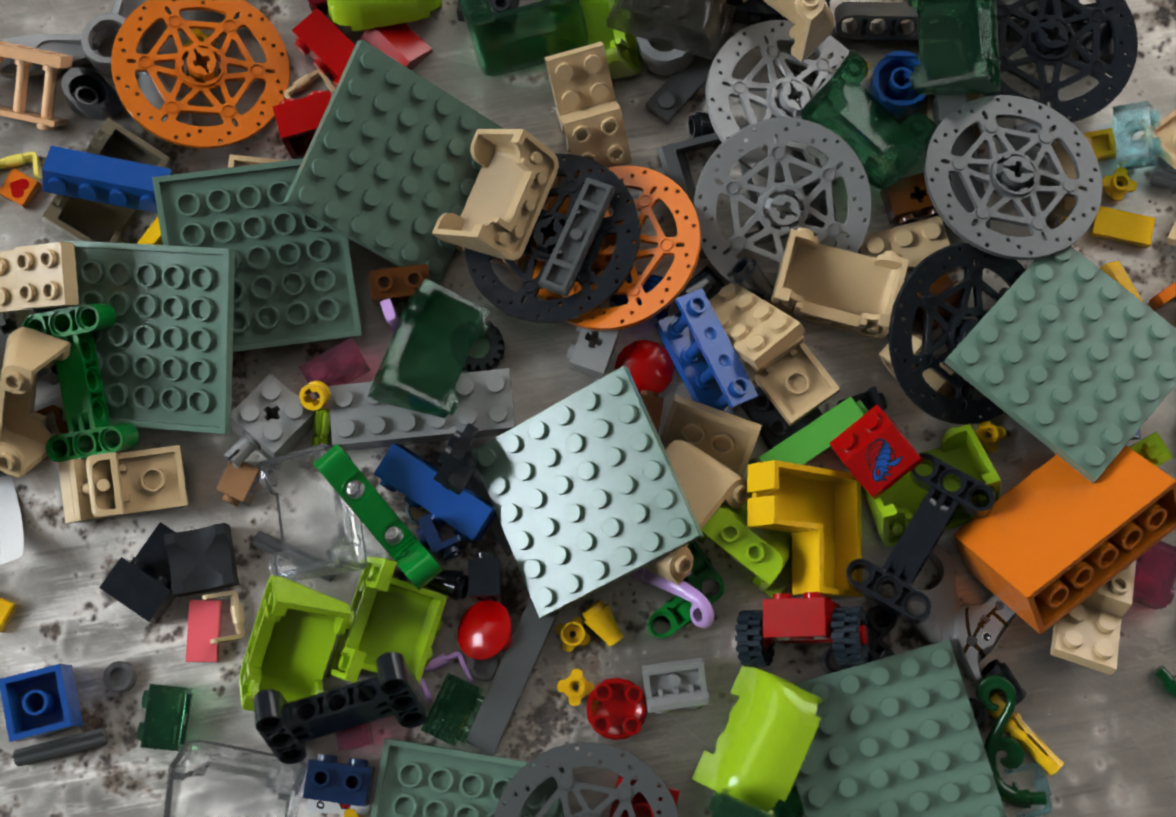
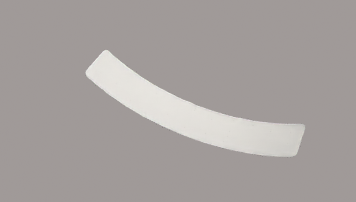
M8 474L0 477V565L21 558L24 550V533L20 506L12 476Z

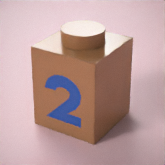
M231 462L222 475L216 490L224 494L222 500L236 507L239 506L240 502L250 506L265 473L245 462L237 469L232 466L233 462Z

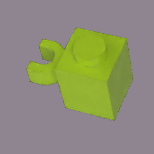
M1157 431L1129 447L1156 467L1173 458V455Z

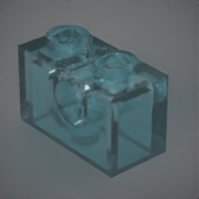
M1149 100L1114 106L1113 119L1118 165L1126 170L1159 165L1158 155L1163 154L1161 137H1156V127L1161 125L1159 110L1154 109ZM1146 131L1141 139L1132 140L1136 132Z

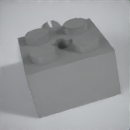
M269 374L231 412V429L241 438L227 453L223 454L224 458L229 463L233 462L232 466L238 469L254 450H257L276 466L313 428L316 410L306 409L294 392L272 374Z

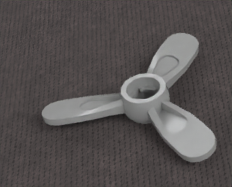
M115 0L112 13H105L93 18L87 23L82 34H38L10 37L1 41L72 55V67L91 63L97 70L107 75H112L111 57H103L99 53V48L104 40L116 35L127 17L147 0ZM142 39L136 50L138 54H143L144 44ZM5 57V61L1 63V77L16 78L17 65L14 64L15 59ZM33 63V67H29V76L45 74V71L42 70L43 65ZM136 72L135 76L138 85L146 99L156 109H161L165 101L147 72ZM157 74L167 93H171L173 90L161 75ZM177 96L176 101H181V98ZM180 113L176 119L181 123L193 125L191 113ZM164 117L162 122L166 121L168 117ZM155 136L157 139H159V140L162 141L163 143L173 144V143L167 142V141H165V140H163V139H161V138Z

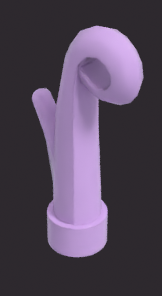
M645 568L630 574L632 579L642 584H651L693 603L690 609V617L697 627L708 628L712 625L714 620L712 604L705 595L683 580L680 585H677Z

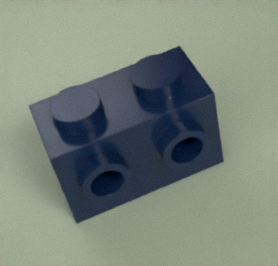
M318 754V759H309L302 798L363 807L369 806L375 767L367 766L368 760L349 758V764L336 762L337 756Z

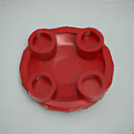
M649 340L634 341L625 346L617 356L615 370L622 366L628 367L639 393L642 390H648L660 394L671 383L674 373L673 360L667 349L657 342Z
M493 600L479 601L471 606L462 616L458 626L457 640L461 650L469 658L486 660L494 657L501 651L509 649L512 644V620L507 607Z
M619 677L605 679L597 684L588 696L586 704L587 720L593 730L604 738L620 740L636 735L641 730L647 714L646 698L639 686L627 679Z

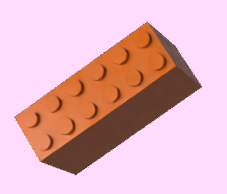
M1126 445L1094 483H1091L1055 454L1040 468L1035 469L1027 478L1009 489L1005 495L994 502L993 509L989 515L983 518L975 517L967 524L961 526L953 536L967 571L1041 635L1176 528V480Z

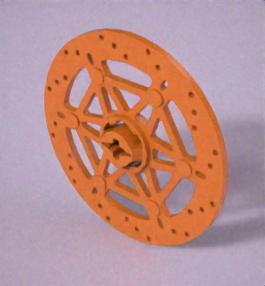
M147 0L137 7L120 27L111 55L113 83L128 113L153 135L167 142L188 148H223L243 142L256 135L275 117L272 106L278 105L285 99L284 92L288 89L289 85L288 55L278 31L264 14L244 0ZM187 10H207L223 14L226 18L222 23L183 20L179 13ZM160 20L164 21L167 29L149 54L136 53L142 37L149 28ZM241 27L248 29L256 38L265 55V63L254 62L237 34ZM190 29L214 30V32L204 42H201ZM178 31H182L193 44L184 47ZM222 34H225L226 38L221 49L212 46ZM172 37L178 53L159 55L158 53L164 44ZM231 42L236 44L245 61L226 57ZM186 57H187V76L184 74V59H185ZM216 60L219 62V76L217 78ZM174 61L175 69L157 66L155 63ZM227 66L246 69L247 72L228 73ZM136 72H147L165 101L161 109H156L146 99L138 85L135 76ZM157 74L177 78L171 93H167ZM244 80L245 82L236 95L231 98L225 82ZM253 81H265L264 91L257 103L247 113L239 114L236 106ZM182 86L191 89L181 101H176ZM220 88L225 104H221L210 91ZM199 93H202L213 107L188 104ZM180 113L220 115L224 123L216 126H194L181 123L176 119ZM167 116L166 121L162 122L163 118ZM232 121H235L238 126H234Z
M639 166L608 167L623 182L626 188L643 191L640 197L634 200L637 211H641L639 214L640 230L645 220L650 218L657 233L656 236L640 234V243L658 246L656 248L638 250L636 260L653 257V259L640 276H638L636 264L634 263L630 272L632 282L627 283L625 280L623 285L614 294L627 295L628 303L616 307H598L586 315L566 322L581 328L598 331L619 330L638 325L668 307L684 290L691 279L701 249L699 218L694 205L684 190L672 179L655 170ZM558 196L549 203L545 211L550 210ZM570 197L566 198L558 210L559 213L567 214ZM659 201H662L673 214L677 226V235L675 237H665L653 212L654 206ZM606 211L604 217L611 216L610 213ZM616 234L607 235L604 238L591 270L593 271L594 267L601 269L596 276L601 275L610 262L616 245ZM596 239L593 240L585 259H588ZM674 255L671 267L664 278L650 292L645 293L643 285L663 257ZM536 261L533 279L538 276L545 262ZM574 282L575 285L568 296L581 291L582 286L578 282ZM594 284L590 285L594 290L597 288ZM544 288L538 292L542 300L566 297ZM638 300L642 301L641 305L638 304Z

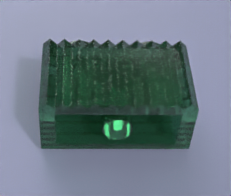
M447 673L421 731L452 746H457L459 741L465 743L471 725L467 723L473 712L478 713L485 698L481 695L483 689L451 673Z
M149 685V690H145L142 696V708L146 709L144 722L141 721L137 730V739L141 741L140 748L171 751L185 750L193 688Z

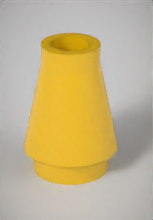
M601 599L594 602L581 613L585 618L583 622L601 637L609 647L624 637L608 603L604 604Z

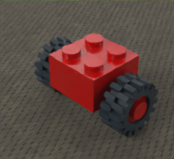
M821 592L803 593V598L792 597V594L776 593L773 594V599H763V610H742L739 612V616H737L736 621L738 625L735 626L737 636H735V641H737L736 651L739 652L738 659L744 667L770 666L775 654L773 649L775 642L779 644L832 643L837 664H866V661H868L870 638L868 637V618L863 606L840 607V604L832 601L829 596H823Z

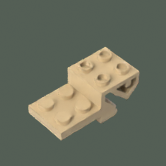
M597 42L544 57L556 103L562 134H566L568 154L586 157L606 168L632 162L621 108L615 99L603 43Z
M74 242L14 247V250L0 251V312L65 308L79 305Z
M803 335L799 336L759 370L739 357L752 384L757 383L789 426H792L840 391L839 386L803 342Z
M181 445L92 455L85 459H72L58 463L64 517L67 524L189 506Z
M1136 560L1054 624L1050 655L1112 676L1117 670L1122 617L1132 606Z

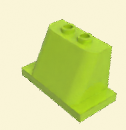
M723 502L701 529L704 536L697 540L703 544L707 538L711 539L756 576L750 583L769 598L773 599V594L782 593L792 580V536L787 532L747 527V502L740 508H732Z
M367 556L350 605V610L354 612L352 628L346 630L343 635H340L327 674L355 683L358 680L361 668L377 673V658L385 653L398 652L405 657L418 683H420L425 665L429 664L433 655L432 644L434 637L439 634L442 628L443 619L441 616L448 596L425 588L419 591L413 584L392 577L397 562L386 558Z

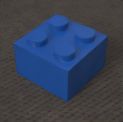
M57 664L0 679V693L9 742H23L84 726L72 665Z

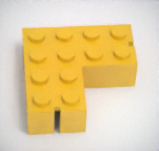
M777 460L747 464V492L752 493V498L747 499V527L792 533V595L803 596L805 592H821L823 596H829L831 599L862 597V594L849 586L846 577L848 565L853 560L862 559L861 484L854 475L849 472ZM862 568L856 569L852 573V578L856 582H862Z

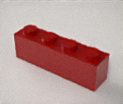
M316 8L292 29L296 39L294 45L304 56L309 54L315 60L313 62L315 67L324 75L328 73L334 79L332 82L336 87L355 44Z

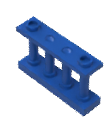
M703 288L676 298L675 302L680 312L657 321L654 326L692 400L736 416L733 408L757 398L758 394Z

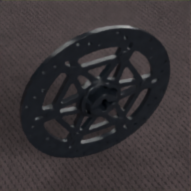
M1001 0L970 1L962 23L961 48L966 68L972 80L985 97L1000 94L1018 96L1040 102L1046 106L1047 102H1050V108L1056 110L1073 123L1093 116L1108 106L1121 93L1132 75L1137 58L1138 38L1133 15L1125 0H1095L1098 3V7L1090 9L1076 0H1051L1054 15H1045L1047 0H1039L1036 17L1018 10L1035 0H1019L1011 5H1007ZM1060 1L1081 14L1063 18ZM1108 9L1112 10V11L1109 12V13H1106V12H1105V11L1108 10ZM989 16L999 21V55L994 58L987 56L984 43L985 24ZM1010 16L1027 22L1029 25L1026 30H1023L1010 19ZM1085 20L1089 22L1078 32H1074L1070 24ZM1105 22L1110 23L1114 37V53L1111 64H1106L1100 60V25ZM1006 27L1021 38V41L1010 49L1006 48ZM1089 31L1092 32V53L1077 42L1079 38ZM1021 48H1024L1028 56L1016 60H1010L1009 58ZM1076 51L1089 64L1070 58L1071 53ZM1035 62L1039 80L1018 67ZM1062 64L1081 71L1063 81L1059 80ZM1044 65L1054 66L1051 83L1047 82ZM993 68L991 71H986V69ZM1006 71L1038 89L1040 91V99H1032L1018 93L1009 87L999 75ZM1087 76H1092L1099 82L1092 90L1077 98L1066 101L1058 99L1059 90Z
M555 154L559 162L556 176L567 177L564 186L552 188L549 191L547 198L558 197L549 211H545L542 208L522 254L530 255L527 271L523 273L513 260H505L522 281L518 292L509 289L496 276L490 261L497 257L464 248L467 267L475 285L491 304L507 315L534 323H558L576 319L590 313L608 301L629 276L640 245L638 211L631 194L623 182L612 171L594 160L573 154ZM589 177L614 186L616 191L610 202L614 213L612 216L603 218L594 237L596 240L589 257L583 262L574 281L582 286V290L560 299H536L539 290L543 289L539 286L538 282L586 178ZM570 197L567 214L559 213L558 210L566 198ZM616 234V245L610 262L601 275L596 276L591 270L604 238L607 235ZM536 261L545 262L538 276L533 279ZM594 284L597 288L594 290L590 285Z
M958 243L941 248L922 260L912 270L902 284L894 302L890 316L888 338L891 363L896 378L908 398L929 416L947 423L961 425L982 423L1001 415L1004 411L986 396L973 400V389L975 387L966 380L964 381V378L956 372L954 378L941 368L939 363L946 360L951 352L991 309L983 310L982 291L996 302L1002 297L982 280L984 268L1000 276L1009 287L1026 270L1017 260L988 254L971 246L969 243ZM964 267L963 280L937 295L930 292V286L940 276L955 268ZM972 287L974 297L973 308L968 307V301ZM962 289L958 309L945 303V298ZM920 307L924 310L922 349L914 355L912 349V326L915 312ZM937 307L951 314L947 322L937 312ZM975 316L977 319H964L963 317ZM934 320L943 330V334L931 344L932 321ZM945 343L948 351L933 357V353ZM930 368L955 388L952 400L936 392L925 381L922 375L925 370Z

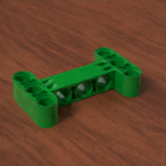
M107 303L82 304L28 316L23 322L22 327L31 328L71 342L69 357L63 361L55 360L69 433L52 436L47 441L46 453L54 462L130 450L138 444L139 433L134 425L130 423L110 425L93 333L108 330L115 324V310Z

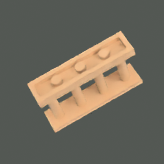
M0 41V74L1 63L5 61V57L15 59L14 64L17 65L13 108L0 105V116L37 123V128L42 130L54 131L55 127L66 125L67 119L53 116L57 73H61L62 68L72 67L73 56ZM33 63L43 65L42 70L45 71L41 114L25 110L29 67H33Z

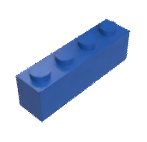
M51 146L42 168L43 192L158 213L152 177L172 175V169Z
M392 443L374 472V475L381 479L380 484L389 491L395 492L398 490L406 496L404 500L411 506L418 509L422 506L430 512L429 515L435 522L441 525L447 523L455 528L453 533L460 535L462 540L467 542L470 539L473 541L481 540L496 516V508L493 507V504L466 486L460 495L444 488L433 479L439 468L404 445Z

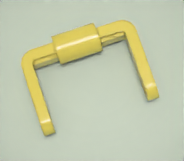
M35 152L20 153L0 159V169L12 168L33 162L34 177L37 181L42 180L41 161Z

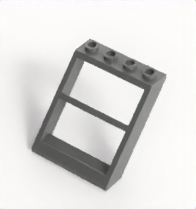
M750 124L739 126V128L742 129ZM716 132L661 146L657 149L664 174L684 190L692 204H694L696 188L685 153L722 144ZM791 150L793 157L806 162L802 152ZM738 161L741 174L744 175L749 169ZM752 177L747 181V183L753 184ZM819 183L803 186L805 195H809ZM746 190L749 200L756 203L758 200L757 193ZM822 190L810 203L811 207L823 215L827 214L825 190ZM833 203V207H834V218H835V221H837L836 216H835L836 208H835V205H834V203ZM812 214L811 217L805 220V224L818 227L824 226V222ZM757 221L758 230H763L764 227ZM759 231L747 233L744 236L747 238ZM769 234L753 244L757 246L774 241L773 236ZM789 234L780 235V239L789 237ZM701 247L699 258L707 259ZM730 248L724 250L723 254L727 253L730 250Z

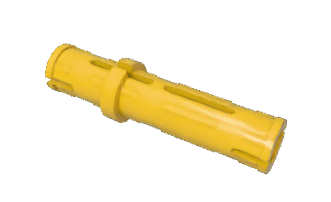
M995 692L990 696V700L994 704L999 705V709L997 711H990L985 708V710L997 721L1006 703ZM1013 712L1003 733L1008 732L1014 739L1018 740L1023 749L1049 776H1052L1063 766V760H1060L1021 720L1022 715L1019 712Z

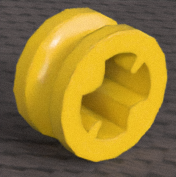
M318 380L311 381L305 385L299 393L301 404L306 409L312 411L319 410L325 406L331 398L329 387ZM318 392L320 397L312 399L310 394Z

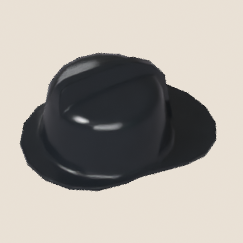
M75 67L66 71L61 78V89L66 96V102L69 108L76 114L95 120H106L108 117L114 119L121 114L124 106L117 92L98 72L90 68Z

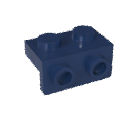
M429 514L418 519L421 526L416 529L419 539L426 550L431 548L432 553L438 560L444 558L445 562L462 554L460 550L466 547L460 535L443 541L435 522Z

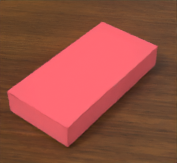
M189 600L186 662H219L220 643L211 645L210 640L219 638L221 634V600Z

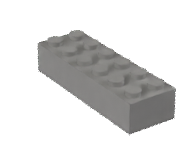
M509 368L328 386L331 392L329 406L332 446L338 444L343 451L390 447L392 443L410 445L449 441L456 430L462 432L468 423L479 429L474 438L499 436L516 426L512 380Z

